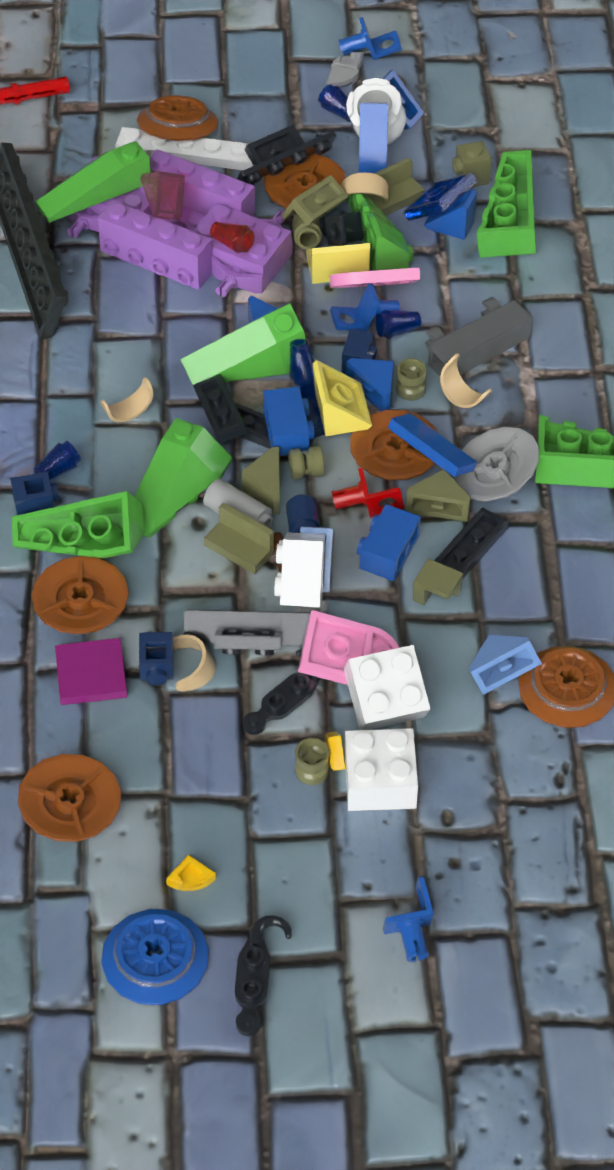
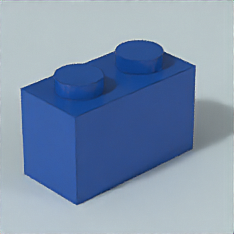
M300 387L263 391V412L271 448L279 447V456L288 455L289 449L308 450L309 440L314 439V426L312 421H307L306 419L309 416V404L307 398L302 399Z
M386 504L380 515L376 514L373 517L369 529L370 533L367 538L362 537L358 544L356 553L360 555L359 569L395 581L420 536L421 516Z

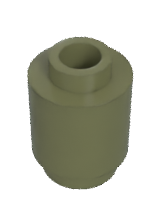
M298 214L293 218L292 230L295 243L303 249L315 248L322 239L320 220L318 219L307 226Z

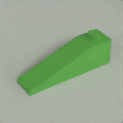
M137 141L112 149L99 155L36 201V206L50 223L151 183L149 156Z
M128 491L12 517L13 546L20 549L108 558L134 552L144 535L143 505Z

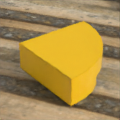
M336 731L325 733L324 742L329 749V765L333 771L345 769L341 735Z
M188 854L166 878V883L169 887L177 890L195 891L213 883L216 880V873Z

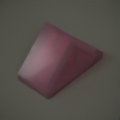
M161 171L142 174L140 180L153 217L180 220L182 217L185 175Z

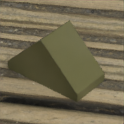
M279 447L270 448L242 470V491L271 508L274 515L280 514Z
M444 469L408 487L407 512L468 522L470 496Z

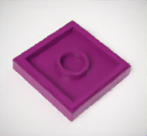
M120 638L55 645L61 705L127 698Z

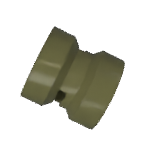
M409 358L401 361L397 366L396 392L402 399L414 401L420 399L425 394L427 367L421 360Z
M312 446L305 451H301L298 448L289 449L288 456L292 480L302 479L305 475H312L313 477L324 476L323 456L320 446Z
M317 738L302 740L295 748V774L297 779L307 785L320 784L328 776L329 749L322 740Z

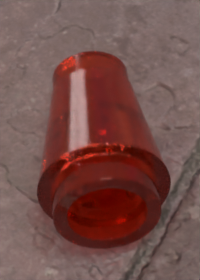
M216 221L210 228L211 238L236 253H246L253 246L255 235L247 225Z

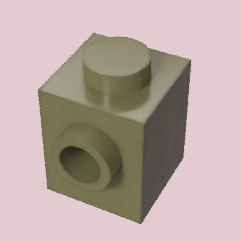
M478 141L456 145V157L452 158V167L462 188L489 184L491 157L484 142Z

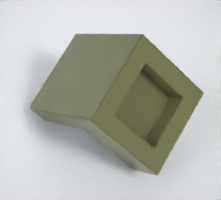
M428 559L414 580L413 601L425 605L432 593L446 599L450 598L451 595L459 596L462 590L463 573Z

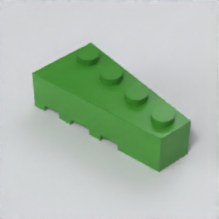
M531 150L509 151L502 154L495 175V184L490 190L487 208L484 209L481 226L477 230L479 258L536 254Z
M539 415L536 442L540 450L539 463L535 469V483L614 488V436L608 433L607 429L595 427L594 431L576 428L577 423L564 420L563 424L549 422L550 417Z

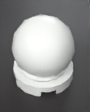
M373 78L364 80L362 82L363 85L356 88L354 92L351 91L349 93L346 103L347 113L353 123V129L359 137L360 102H387V145L391 144L401 136L406 124V113L402 105L400 93L385 79Z

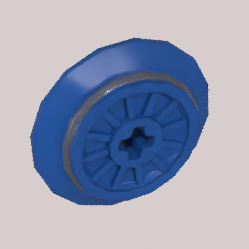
M147 909L127 916L113 927L103 943L101 964L107 982L120 996L138 1004L164 1005L182 999L198 986L207 970L209 948L203 932L190 918L172 910ZM160 949V950H161V955H159V954H157V953H155V952H157V951ZM148 951L154 952V954L149 956Z

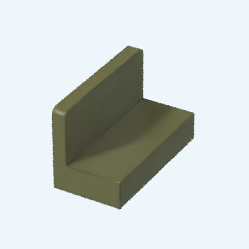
M406 158L374 173L384 178L389 185L388 203H384V198L381 196L366 195L385 216L425 197V189L412 178L413 161L410 158Z
M330 175L295 197L281 217L286 220L297 213L305 224L309 226L344 203L349 195Z
M222 503L219 506V522L204 537V546L256 574L274 555V532L272 529L235 508Z

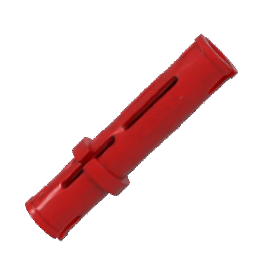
M63 76L20 85L11 83L9 87L0 88V105L9 103L18 105L21 101L70 93L68 78Z

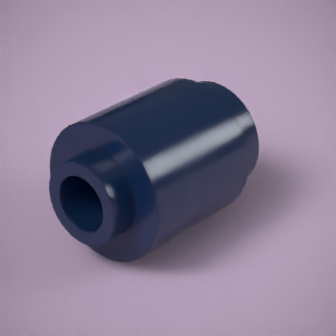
M299 494L288 500L286 503V513L290 533H300L301 526L320 527L317 502L313 497Z

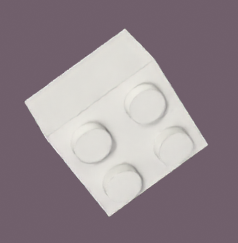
M287 532L284 539L279 540L276 551V563L282 564V572H278L275 578V596H280V605L320 607L323 593L326 534Z
M414 645L348 659L344 672L359 730H372L424 718L430 711Z
M413 729L345 731L344 758L348 811L416 809L418 779Z

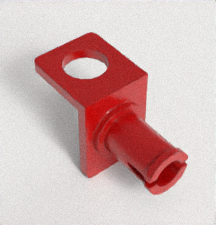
M362 467L358 468L361 480L358 482V485L331 491L336 510L363 503L364 506L367 505L370 518L376 514L380 515L384 506L379 505V502L385 498L395 499V502L390 506L401 510L405 508L401 491L398 487L369 494Z

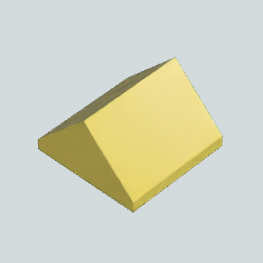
M370 243L306 250L312 284L330 282L329 276L334 274L369 271Z
M318 360L313 362L315 394L325 437L368 430L372 423L362 384Z

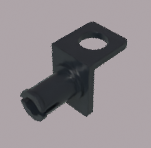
M360 212L324 217L325 222L322 225V232L327 237L328 246H343L348 242L363 240L364 235Z

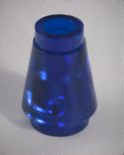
M327 85L318 97L321 107L348 122L351 121L347 113L346 103L348 97L339 86Z
M383 310L381 314L376 316V331L380 337L391 339L419 329L421 327L420 314L417 311Z
M295 339L290 342L289 377L298 386L314 383L312 363L315 360L306 339Z
M65 441L62 444L57 443L33 469L35 473L48 472L49 480H52L77 468L76 464L81 461V457L73 445Z

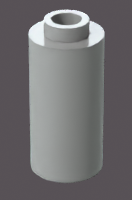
M220 478L211 483L204 495V505L218 514L219 506L222 503H226L268 528L273 523L271 508Z

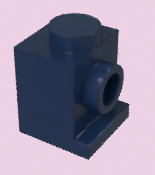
M355 329L349 330L342 352L341 373L346 375L347 360L350 358L376 360L377 346L373 345V333Z
M48 472L10 478L17 515L53 508L54 502H59L56 483L50 484Z
M173 632L139 633L140 680H147L151 685H161L166 680H172L174 668ZM147 647H166V648H147Z

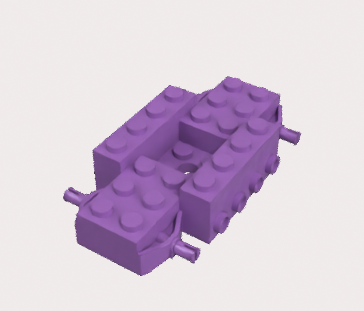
M158 149L149 157L150 184L66 216L70 221L74 222L67 229L70 237L77 238L83 229L99 232L100 250L102 252L198 290L213 274L215 278L222 281L215 289L219 296L222 294V297H225L231 288H240L253 293H263L293 254L291 231L281 226L285 221L281 217L283 214L282 209H279L270 220L255 217V186Z

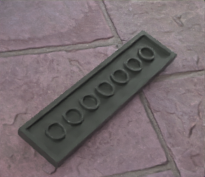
M2 142L0 146V225L39 339L44 340L52 338L54 330L59 327L60 314L63 307H66L68 303V292L63 287L60 270L57 269L54 262L53 250L49 248L47 242V233L42 228L40 214L34 206L33 194L28 189L26 175L22 172L20 166V157L16 155L12 143Z

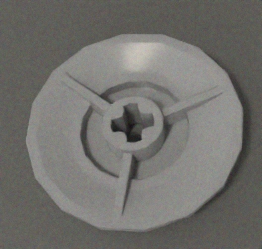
M501 427L488 430L472 439L462 449L463 452L477 461L474 471L456 477L452 476V478L470 496V500L486 502L508 497L517 492L533 476L539 463L540 448L533 435L521 428Z

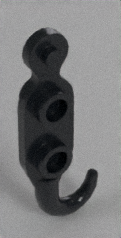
M302 648L296 651L298 657L301 656ZM301 672L290 675L264 696L259 711L250 712L244 716L242 722L245 732L251 735L260 734L265 730L268 721L287 717L313 695L321 678Z
M268 915L259 918L252 925L249 938L238 956L235 999L242 1007V1011L236 1017V1029L244 1036H253L259 1032L261 1017L257 1013V1009L266 1002L268 996L270 955L263 940L264 931L270 926H278L282 928L287 939L292 938V929L289 923L279 916Z

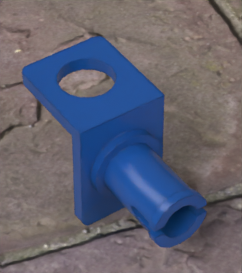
M363 17L359 18L362 27L361 33L339 39L344 56L366 48L370 50L372 58L375 60L402 49L397 31L371 39ZM384 41H394V43L390 47L385 49L380 48V45Z
M368 283L357 308L332 306L330 313L337 330L349 331L350 329L368 331L374 317L397 319L400 314V303L398 300L378 299L374 285ZM339 315H349L353 318L354 323L344 322Z
M424 876L418 877L415 887L421 911L387 917L383 925L384 934L401 933L408 962H415V956L417 955L419 961L429 956L421 927L431 924L433 909Z

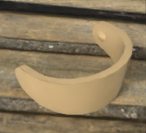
M356 173L342 181L341 187L348 195L359 193L373 194L383 197L384 203H388L389 185L379 175Z
M457 353L442 369L440 375L441 388L451 403L461 408H471L492 393V389L490 388L481 394L472 390L463 381L458 371L457 361L460 355Z
M144 377L138 390L128 398L112 405H107L103 399L100 401V405L111 420L115 422L130 421L141 415L149 407L153 399V389L149 380Z
M179 635L173 637L174 650L193 648L202 651L199 667L190 676L177 681L175 684L178 691H189L206 685L213 678L216 671V662L210 651L196 636Z

